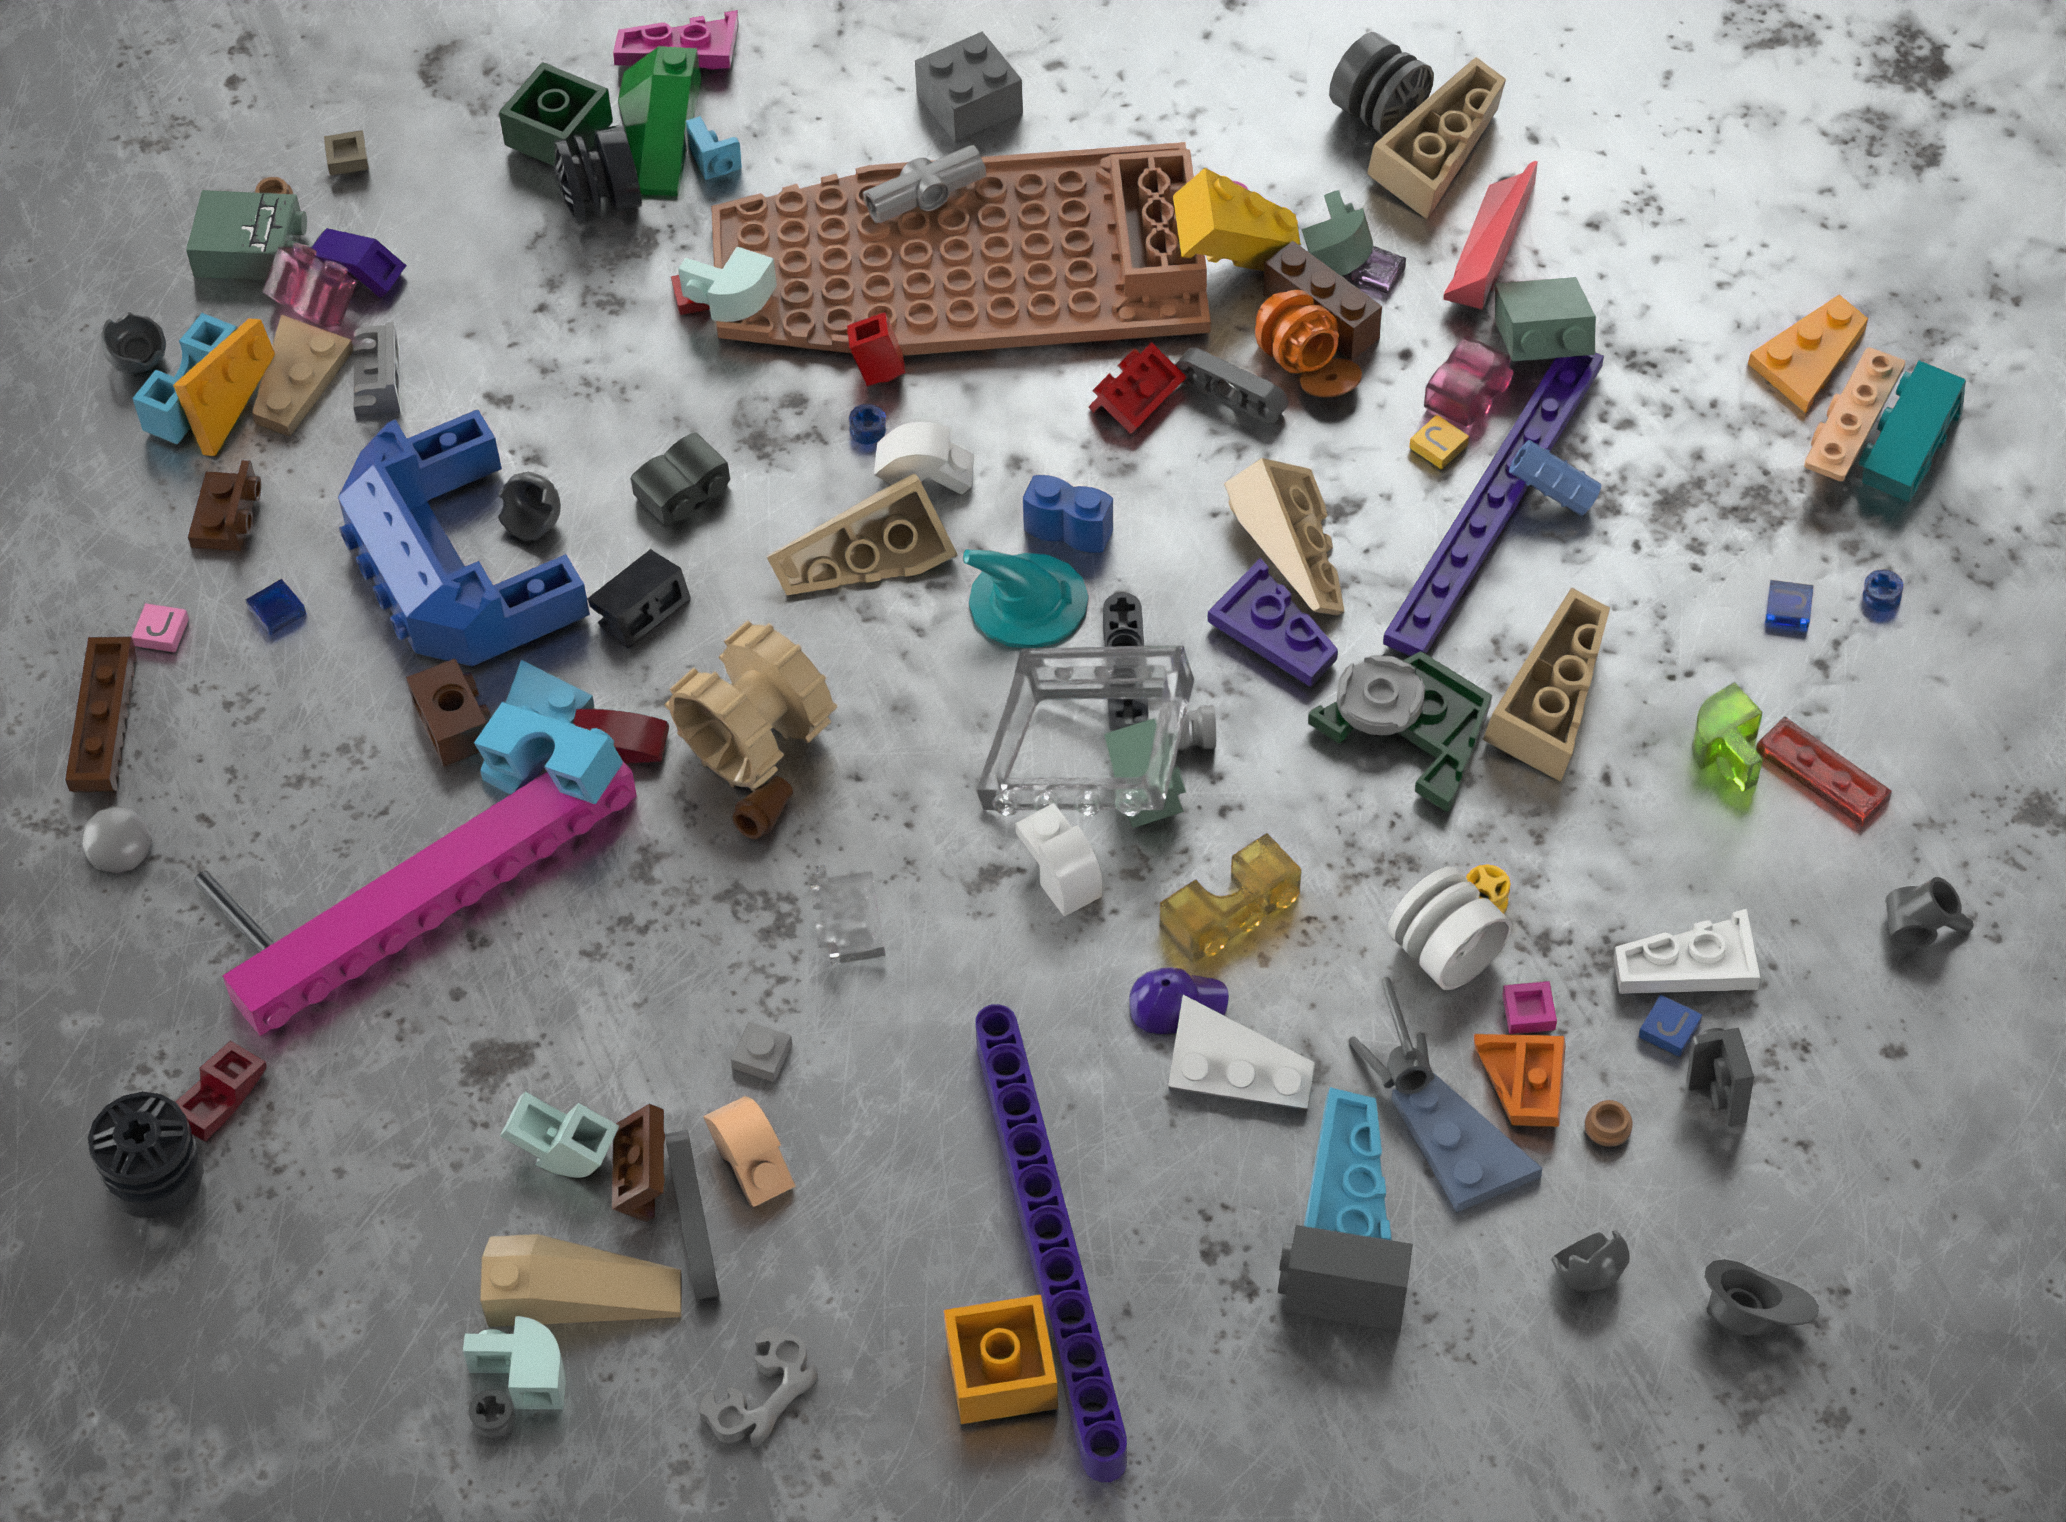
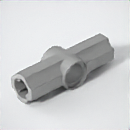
M974 145L967 146L933 162L923 157L916 158L903 167L900 176L864 191V202L875 223H882L918 206L924 211L935 210L947 201L950 192L986 177V167L979 151Z

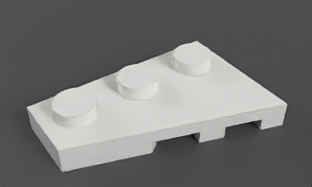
M1747 908L1733 912L1731 919L1712 924L1710 920L1695 923L1691 931L1674 936L1664 932L1615 947L1614 964L1619 994L1758 990L1760 973Z
M1183 995L1168 1083L1169 1089L1308 1111L1315 1062Z

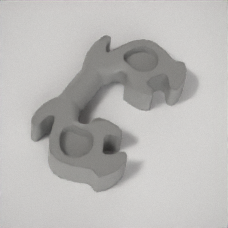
M776 1325L763 1329L756 1336V1350L758 1352L769 1350L766 1356L760 1354L755 1356L758 1370L770 1378L780 1373L784 1374L782 1384L762 1407L751 1411L746 1410V1396L742 1391L731 1386L727 1388L729 1399L721 1403H716L713 1390L708 1391L704 1395L699 1405L700 1420L703 1423L709 1424L713 1433L720 1441L734 1443L751 1434L752 1446L758 1447L771 1434L776 1419L795 1397L803 1394L815 1384L818 1378L817 1367L813 1364L805 1370L808 1358L806 1343L800 1336L782 1332Z

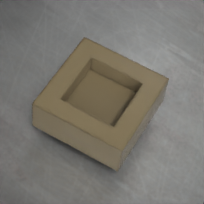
M363 130L324 136L327 166L330 175L369 170Z

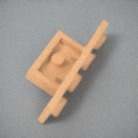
M1871 347L1865 349L1841 395L1837 393L1834 395L1827 411L1828 419L1826 423L1820 422L1814 432L1811 441L1812 448L1805 459L1804 467L1837 481H1844L1902 374L1905 360Z

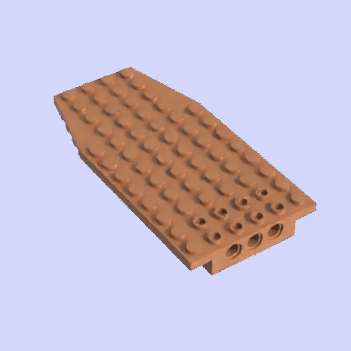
M1186 142L985 156L981 158L986 167V177L950 192L947 201L939 208L924 211L918 206L882 223H875L871 218L864 202L863 192L900 176L903 167L908 162L867 165L855 168L856 174L842 178H838L837 174L820 178L821 183L799 188L798 184L782 187V191L777 195L765 197L762 193L713 205L711 206L714 267L723 269L736 247H740L774 258L777 287L766 304L754 315L733 322L716 321L718 338L851 353L847 325L886 312L903 355L1210 333L1211 320L1206 292L1207 266L1205 255L1195 254L1192 258L1181 256L1173 195L1194 178L1190 149L1186 148Z

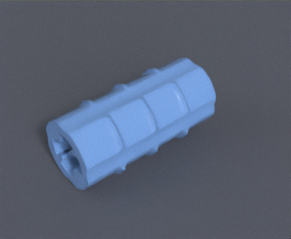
M1528 440L1519 449L1509 469V473L1524 481L1526 485L1534 487L1542 492L1544 496H1548L1560 503L1561 507H1566L1580 516H1583L1591 508L1601 489V483L1586 475L1585 471L1576 469L1568 464L1567 460L1560 459L1550 453L1549 449L1545 450L1531 440Z

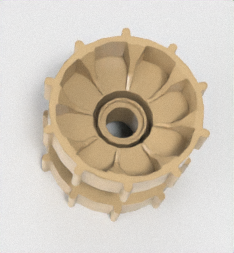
M747 620L724 640L727 648L719 656L732 683L729 684L721 679L715 671L712 674L706 672L699 673L693 668L670 688L673 695L664 705L670 710L672 719L678 729V736L683 737L692 751L701 759L704 767L708 766L717 775L727 780L731 787L734 788L736 785L749 787L754 792L778 771L775 764L784 756L778 749L771 729L774 728L782 733L786 740L792 737L803 739L806 743H809L831 723L828 716L838 706L832 701L830 691L825 683V675L819 673L810 659L802 652L799 644L795 645L787 637L774 630L770 623L766 626L752 625Z

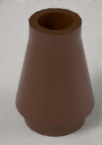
M774 776L767 784L737 802L732 820L739 832L751 839H758L761 836L768 835L772 831L786 802L793 795L791 785L784 778Z

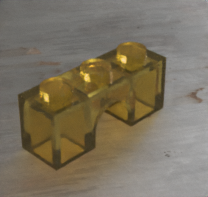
M1268 833L1232 855L1231 881L1239 889L1237 892L1226 896L1215 895L1208 892L1195 879L1160 902L1159 927L1193 964L1206 955L1213 956L1224 948L1228 940L1242 931L1246 933L1253 930L1260 924L1263 917L1277 908L1284 909L1288 907L1300 894L1301 868Z

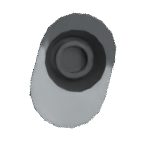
M1726 1259L1715 1260L1705 1269L1704 1277L1708 1287L1712 1290L1707 1306L1708 1315L1728 1330L1739 1335H1763L1771 1332L1778 1324L1803 1325L1811 1323L1818 1316L1819 1305L1814 1297L1792 1283L1763 1274L1740 1262Z

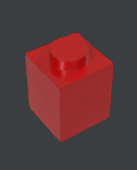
M886 312L847 325L849 347L866 386L879 382H889L897 376L906 373L903 352L899 347L897 337Z

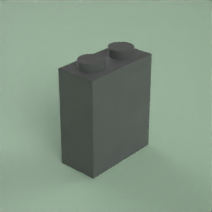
M1296 1225L1293 1243L1283 1242L1279 1271L1281 1272L1278 1293L1286 1295L1285 1313L1401 1332L1413 1244Z

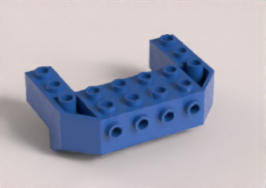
M478 409L409 438H406L396 419L388 422L360 452L338 496L345 523L344 526L339 527L343 541L349 551L356 548L359 554L356 557V561L365 580L373 578L376 583L373 586V591L382 610L390 608L393 616H390V621L399 640L407 638L416 654L447 661L456 659L457 663L468 666L477 665L590 615L585 585L566 554L493 585L479 561L468 566L463 564L430 508L428 500L502 469L496 438Z

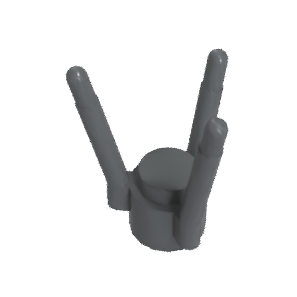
M1383 977L1382 985L1401 1045L1391 1051L1386 1068L1356 1037H1350L1349 1044L1381 1077L1385 1088L1388 1089L1395 1086L1403 1094L1418 1093L1425 1089L1434 1079V1074L1429 1064L1426 1036L1422 1032L1418 1033L1416 1036L1417 1049L1413 1047L1391 979Z

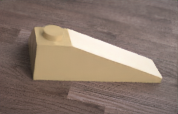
M539 1234L491 1236L482 1255L480 1302L488 1327L514 1326L515 1316L527 1317L541 1324L681 1317V1269Z

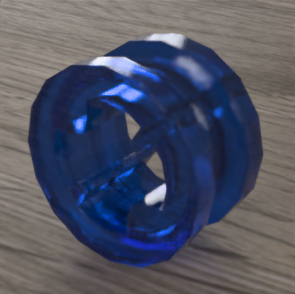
M862 404L855 407L849 415L850 436L854 441L865 445L880 441L886 433L885 412L880 407L872 404ZM863 421H873L872 427H863Z
M1881 569L1871 572L1864 582L1862 594L1864 602L1873 610L1880 612H1889L1896 609L1902 599L1903 580L1898 574L1890 570ZM1878 587H1887L1888 594H1879Z

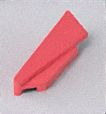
M1538 161L1531 162L1523 173L1488 186L1456 266L1454 277L1444 292L1443 300L1483 310L1489 292L1493 291L1535 185Z

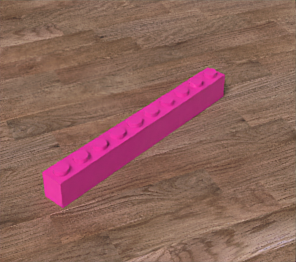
M623 761V764L596 804L560 793L548 772L542 774L222 975L231 1001L259 1036L271 1029L283 1026L297 1012L310 1004L322 1001L328 996L330 991L349 979L358 978L371 965L385 956L399 952L407 942L426 930L435 929L445 918L462 907L476 903L484 893L502 882L512 880L518 875L520 870L539 858L548 857L558 846L575 835L584 834L592 828L594 823L608 814L625 808L632 799L637 797L632 770Z

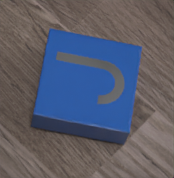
M1660 995L1641 1026L1638 1037L1681 1057L1701 1023L1702 1014Z

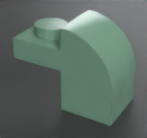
M1336 190L1324 195L1331 219L1301 230L1308 252L1343 276L1356 270L1369 258L1373 250V239L1364 209L1354 210L1352 202L1344 205L1340 191Z

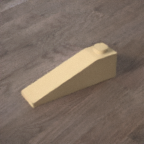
M1261 458L1225 482L1224 485L1230 498L1229 506L1233 514L1314 612L1336 616L1345 612L1338 572L1328 561L1327 552L1333 548L1332 539L1328 534H1323L1321 523L1327 517L1326 506L1312 470Z
M914 473L875 493L766 557L785 594L792 595L836 588L840 585L859 582L880 581V579L897 576L919 575L958 554L920 479Z

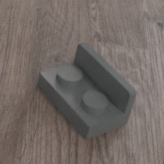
M1739 1027L1727 1030L1712 1028L1693 1036L1686 1078L1689 1090L1711 1087L1714 1106L1716 1110L1723 1109L1728 1126L1747 1123L1754 1074Z

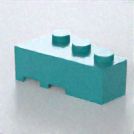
M1918 360L1912 373L1905 371L1896 389V395L1900 396L1894 408L1886 407L1880 418L1877 430L1881 431L1876 443L1868 442L1860 457L1859 466L1863 467L1862 483L1910 502L1931 467L1932 462L1930 461L1937 447L1942 448L1946 442L1948 435L1945 432L1951 420L1958 422L1963 413L1966 379Z

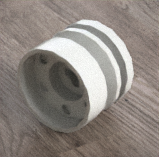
M1450 866L1434 871L1418 882L1404 896L1395 908L1388 922L1387 933L1398 945H1403L1402 948L1411 958H1420L1419 965L1443 990L1456 989L1478 976L1504 948L1512 928L1510 920L1489 899L1479 898L1480 892L1472 882H1467L1466 877L1458 868Z

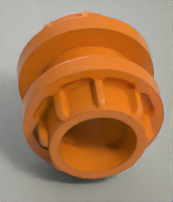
M1302 290L1279 292L1269 297L1258 310L1255 337L1258 346L1269 356L1274 357L1275 361L1290 373L1312 372L1324 367L1334 356L1338 347V323L1334 315L1326 308L1314 305L1313 297Z

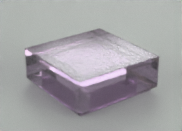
M1373 245L1369 258L1360 267L1352 271V281L1389 294L1406 267V258Z

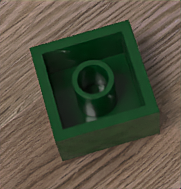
M544 62L536 68L499 111L505 146L553 166L555 160L554 140L564 138L570 154L574 155L573 136L580 135L589 151L594 146L595 130L608 128L613 123L608 88Z

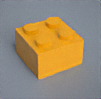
M1041 1294L944 1310L946 1340L961 1424L1058 1409L1057 1378Z

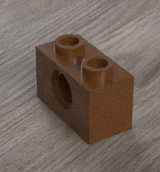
M452 659L406 677L412 703L443 767L480 753L474 742L492 715L486 704L479 706L475 697L479 696V692L470 672L463 674L456 659Z

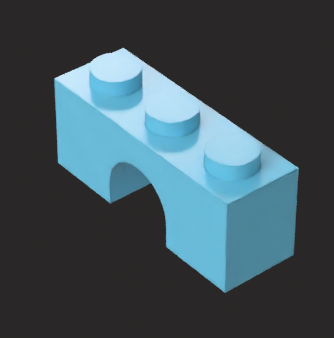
M204 313L200 314L179 340L182 360L176 375L173 377L155 370L132 398L143 431L175 444L180 442L191 426L173 384L233 333L237 326Z
M502 702L474 742L490 769L522 780L527 778L531 770L538 763L549 759L544 767L559 792L593 804L597 803L623 764L621 757L614 747V740L604 731L597 728H592L590 731L578 727L563 717H556L554 719L541 715L538 711L527 705L517 707Z

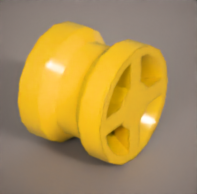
M1489 864L1479 865L1471 869L1466 876L1467 882H1472L1479 892L1488 896V899L1504 914L1507 910L1511 886L1509 876L1501 868Z

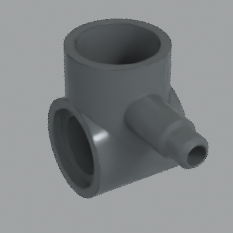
M1934 877L1920 886H1906L1895 889L1885 898L1891 942L1896 947L1902 949H1918L1932 944L1937 939V929L1944 925L1964 933L1970 932L1974 927L1973 921L1961 913L1962 905L1956 890L1949 882L1940 877Z

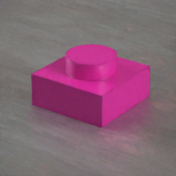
M1550 981L1503 986L1502 997L1509 1034L1556 1030L1557 1017Z

